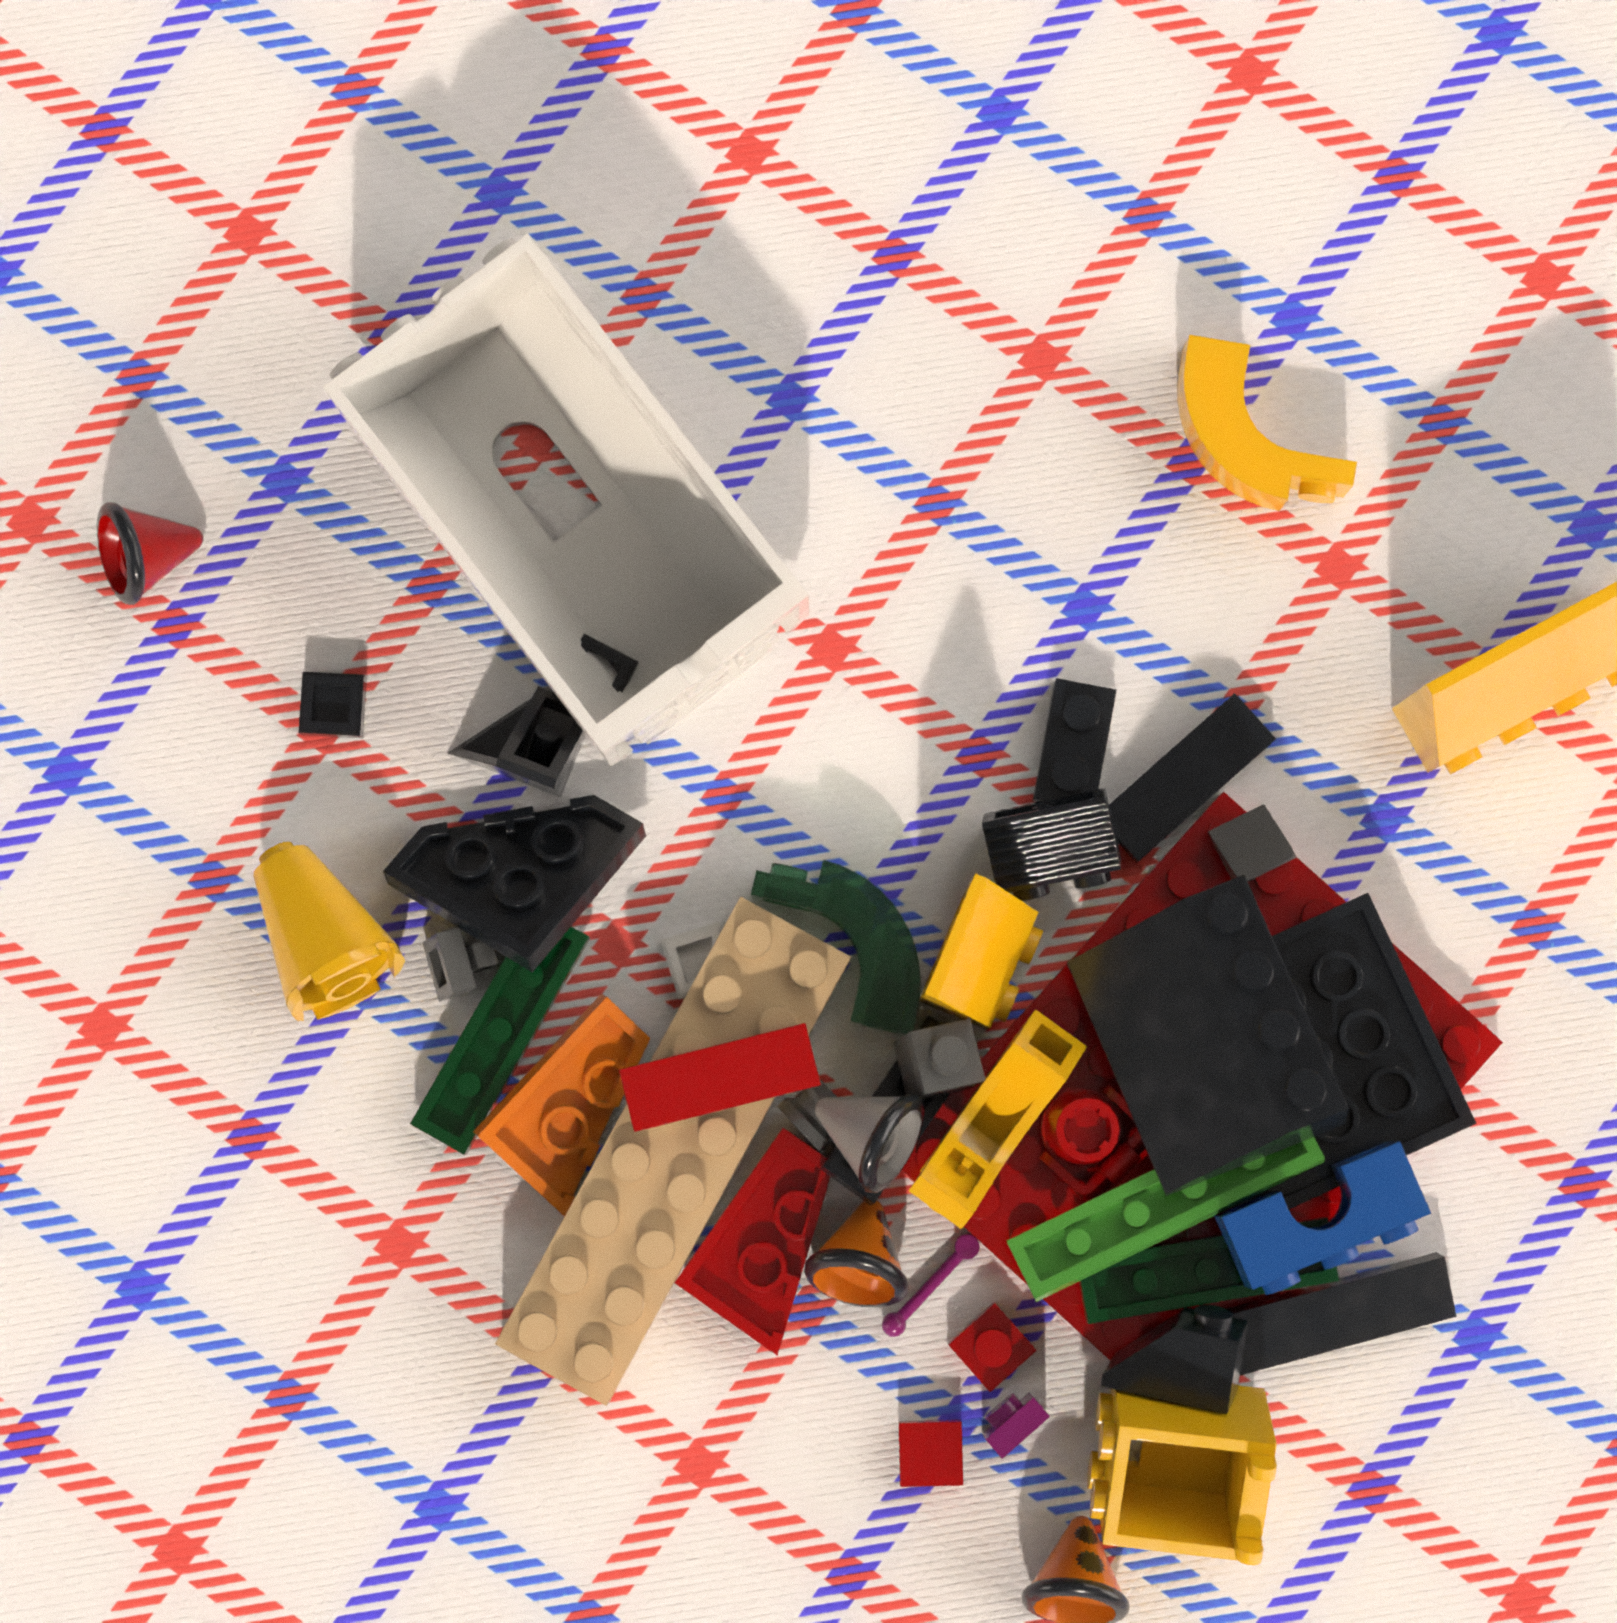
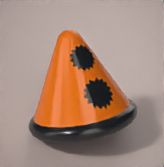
M878 1200L871 1206L863 1201L821 1249L806 1260L804 1266L805 1276L815 1289L834 1300L854 1306L868 1308L891 1306L900 1302L907 1295L909 1288L907 1278L900 1267L883 1206Z
M1077 1516L1071 1520L1032 1583L1021 1594L1022 1603L1028 1611L1040 1618L1055 1623H1116L1122 1620L1130 1610L1129 1601L1119 1587L1093 1523L1085 1516Z

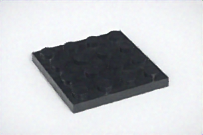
M1369 893L1363 894L1272 936L1348 1104L1349 1112L1344 1125L1314 1137L1325 1157L1324 1163L1248 1200L1272 1190L1282 1193L1288 1209H1291L1339 1187L1330 1165L1387 1141H1400L1407 1156L1477 1124Z

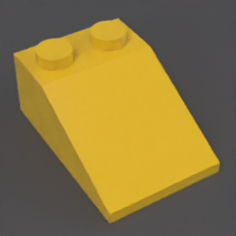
M975 873L964 891L919 1001L960 1019H971L972 1024L986 1030L991 1028L994 1018L1006 1022L1019 991V987L1009 984L1018 961L1030 964L1043 934V930L1033 926L1039 912L991 880Z

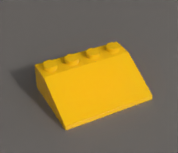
M1617 581L1425 684L1392 708L1427 773L1444 764L1451 775L1482 758L1483 756L1477 746L1498 735L1503 745H1506L1536 729L1537 726L1532 716L1552 706L1557 716H1560L1590 700L1591 697L1586 687L1604 677L1607 678L1611 687L1617 685Z

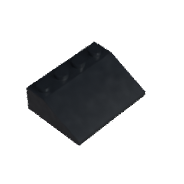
M1245 875L1184 898L1067 962L1072 978L1165 1196L1345 1124L1349 1112L1348 1104Z

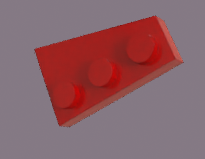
M785 1128L781 1129L675 1281L676 1285L777 1356L830 1180V1176L820 1170L827 1158Z

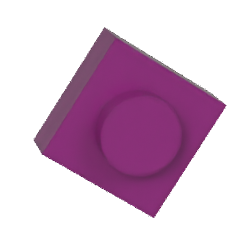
M1030 1392L1021 1400L1012 1393L987 1414L985 1419L991 1426L982 1434L985 1440L1003 1459L1050 1416Z

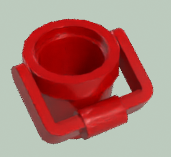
M1107 1085L1101 1091L1102 1093L1086 1088L1063 1091L1049 1102L1042 1113L1040 1133L1043 1146L1048 1152L1044 1151L1038 1158L1085 1201H1090L1102 1195L1112 1184L1116 1186L1142 1159L1139 1155L1145 1150L1138 1130L1126 1142L1123 1141L1121 1143L1123 1125L1120 1112L1116 1107L1132 1121L1133 1118L1124 1098L1110 1085ZM1062 1165L1079 1170L1098 1167V1171L1083 1186Z

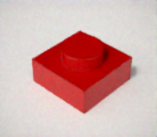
M995 1302L991 1303L947 1343L989 1392L993 1391L1037 1351Z

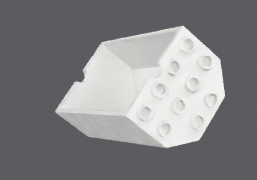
M527 233L517 242L509 238L493 247L482 260L484 266L466 280L462 276H458L441 286L432 296V301L436 307L425 317L418 321H415L411 314L400 317L381 334L383 342L367 354L362 356L361 353L357 352L339 362L330 372L332 380L322 387L359 439L608 764L612 766L633 751L628 744L630 740L637 738L641 744L644 742L650 744L662 737L761 662L775 648L773 645L779 640L776 632L780 626H782L786 633H789L809 616V595ZM528 424L543 430L602 505L554 542L495 466L493 458L495 443L499 436L512 426ZM583 634L639 662L630 682L622 693L620 691L617 693L612 686L618 673L608 660L590 650L586 653L582 648L581 638Z

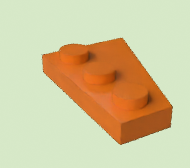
M600 994L473 1132L565 1217L575 1199L573 1195L587 1165L591 1167L601 1146L598 1142L614 1108L619 1107L625 1094L619 1070L639 1064L650 1041V1037L607 996Z

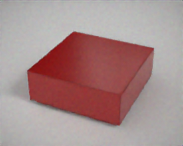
M961 1420L898 1421L900 1487L964 1486Z

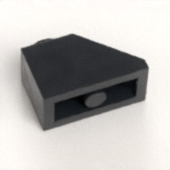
M1199 1305L1195 1309L1185 1307L1114 1353L1102 1374L1101 1386L1228 1414L1238 1390L1248 1321L1233 1318L1231 1311L1219 1306Z

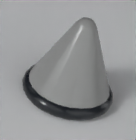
M906 1094L899 1097H826L818 1100L814 1108L816 1117L859 1178L860 1186L867 1193H878L884 1190L899 1175L917 1144L924 1121V1104L921 1098L915 1094Z

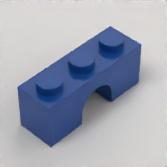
M1387 1141L1330 1165L1340 1187L1341 1200L1336 1214L1321 1226L1307 1228L1298 1223L1291 1215L1282 1193L1273 1190L1215 1215L1214 1217L1243 1285L1252 1290L1262 1286L1265 1295L1273 1294L1300 1282L1301 1278L1297 1272L1300 1269L1321 1261L1324 1270L1331 1269L1359 1257L1360 1253L1357 1245L1380 1236L1383 1245L1419 1231L1415 1220L1432 1213L1401 1142Z

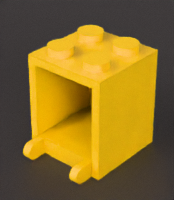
M1238 1385L1237 1394L1228 1414L1111 1389L1110 1394L1100 1392L1095 1420V1430L1100 1431L1098 1451L1091 1450L1087 1489H1092L1090 1518L1100 1519L1102 1545L1236 1560L1246 1565L1261 1564L1264 1550L1262 1535L1270 1484L1275 1479L1277 1469L1275 1459L1277 1443L1265 1388ZM1131 1439L1141 1440L1138 1461L1128 1460Z

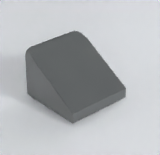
M1264 804L1207 832L1231 880L1245 875L1247 882L1297 858L1291 845Z

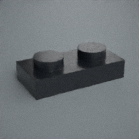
M1055 679L1032 799L1033 802L1057 799L1062 796L1099 789L1117 689Z

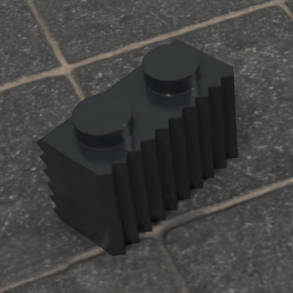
M1106 788L1039 801L1033 804H1025L1009 809H1001L996 812L985 813L983 816L982 829L995 884L1009 893L1012 892L1013 896L1021 901L1043 897L1050 893L1049 884L1068 880L1074 881L1075 888H1089L1102 885L1112 880L1111 871L1121 870V856Z

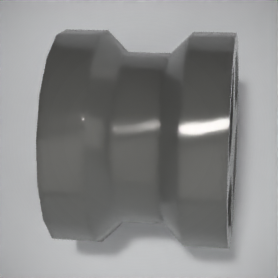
M821 1079L820 1086L804 1089L795 1098H785L777 1105L780 1111L818 1151L828 1143L829 1134L816 1117L815 1105L822 1098L837 1097Z

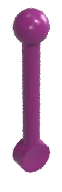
M965 1234L958 1237L954 1244L955 1251L897 1313H888L883 1318L882 1330L889 1337L902 1335L906 1330L908 1318L964 1259H972L978 1254L980 1246L974 1236Z

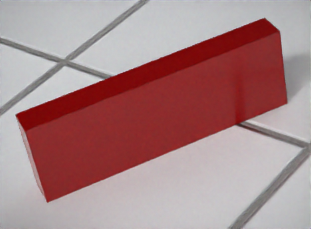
M806 1023L619 1070L634 1132L821 1085Z

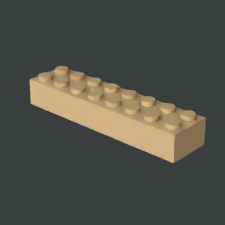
M740 896L650 1062L806 1023L808 1035L810 1036L846 970L851 956ZM776 1097L638 1132L633 1130L628 1105L626 1104L495 1345L607 1406Z

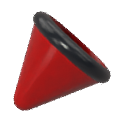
M106 502L98 512L96 530L102 566L111 589L120 601L128 605H134L140 601L146 591L198 550L204 541L202 532L196 527L127 509L115 502Z

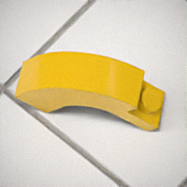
M1189 335L1181 354L1177 382V404L1181 424L1190 447L1209 474L1222 486L1246 501L1280 511L1287 502L1290 489L1298 490V497L1310 502L1333 503L1335 496L1344 498L1354 485L1356 461L1285 449L1267 439L1252 422L1244 399V381L1250 345Z
M1035 1009L985 1076L986 1081L980 1083L921 1168V1172L909 1189V1192L926 1203L933 1211L941 1214L962 1229L976 1211L1021 1139L1065 1083L1087 1046Z

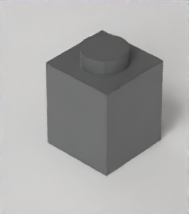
M971 1019L911 1031L893 1042L906 1094H915L921 1100L968 1090L986 1081Z

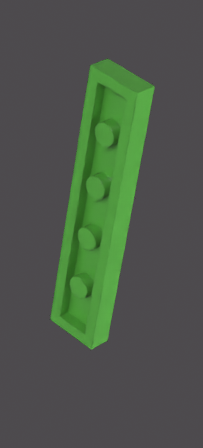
M1312 1137L1168 1196H1165L1155 1170H1151L1007 1240V1244L1035 1301L1038 1302L1324 1163L1325 1157L1315 1138Z

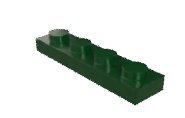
M571 926L533 973L505 957L410 1122L412 1126L461 1154L467 1155L477 1138L473 1131L493 1110L591 939L589 936Z
M1320 1217L1297 1222L1307 1228H1312L1327 1223L1328 1218ZM1222 1234L1151 1246L1079 1281L1087 1324L1265 1294L1262 1286L1252 1290L1243 1285ZM1321 1261L1300 1269L1297 1272L1301 1281L1284 1290L1339 1281L1337 1267L1324 1270Z

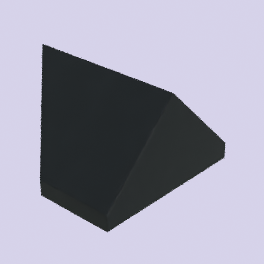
M538 686L531 699L447 754L561 797L586 734L553 691Z

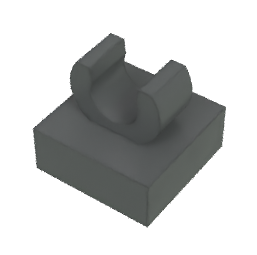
M460 927L436 933L422 943L439 1002L463 996L477 988L473 973L491 968L490 966L498 964L495 950L485 943L478 942L465 946Z

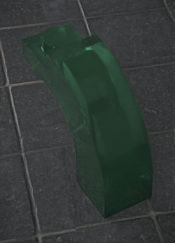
M825 860L822 863L818 884L806 882L808 871L788 865L772 863L770 873L756 870L751 891L752 899L821 915L839 926L851 940L859 961L860 978L850 1023L900 1035H906L913 1031L920 999L921 976L919 959L910 930L899 911L885 894L856 872Z

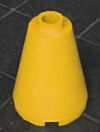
M282 842L269 848L260 856L259 861L261 864L255 869L253 877L286 1006L297 1021H304L303 1011L313 1010L317 1020L347 1010L381 990L376 978L388 968L394 978L402 970L405 958L396 942L308 846H294L292 842Z

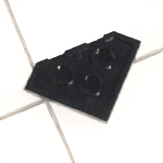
M596 795L569 799L570 806L534 812L533 806L486 814L483 815L484 822L448 828L447 822L422 826L383 870V874L388 885L533 973L643 841L646 833L642 822Z

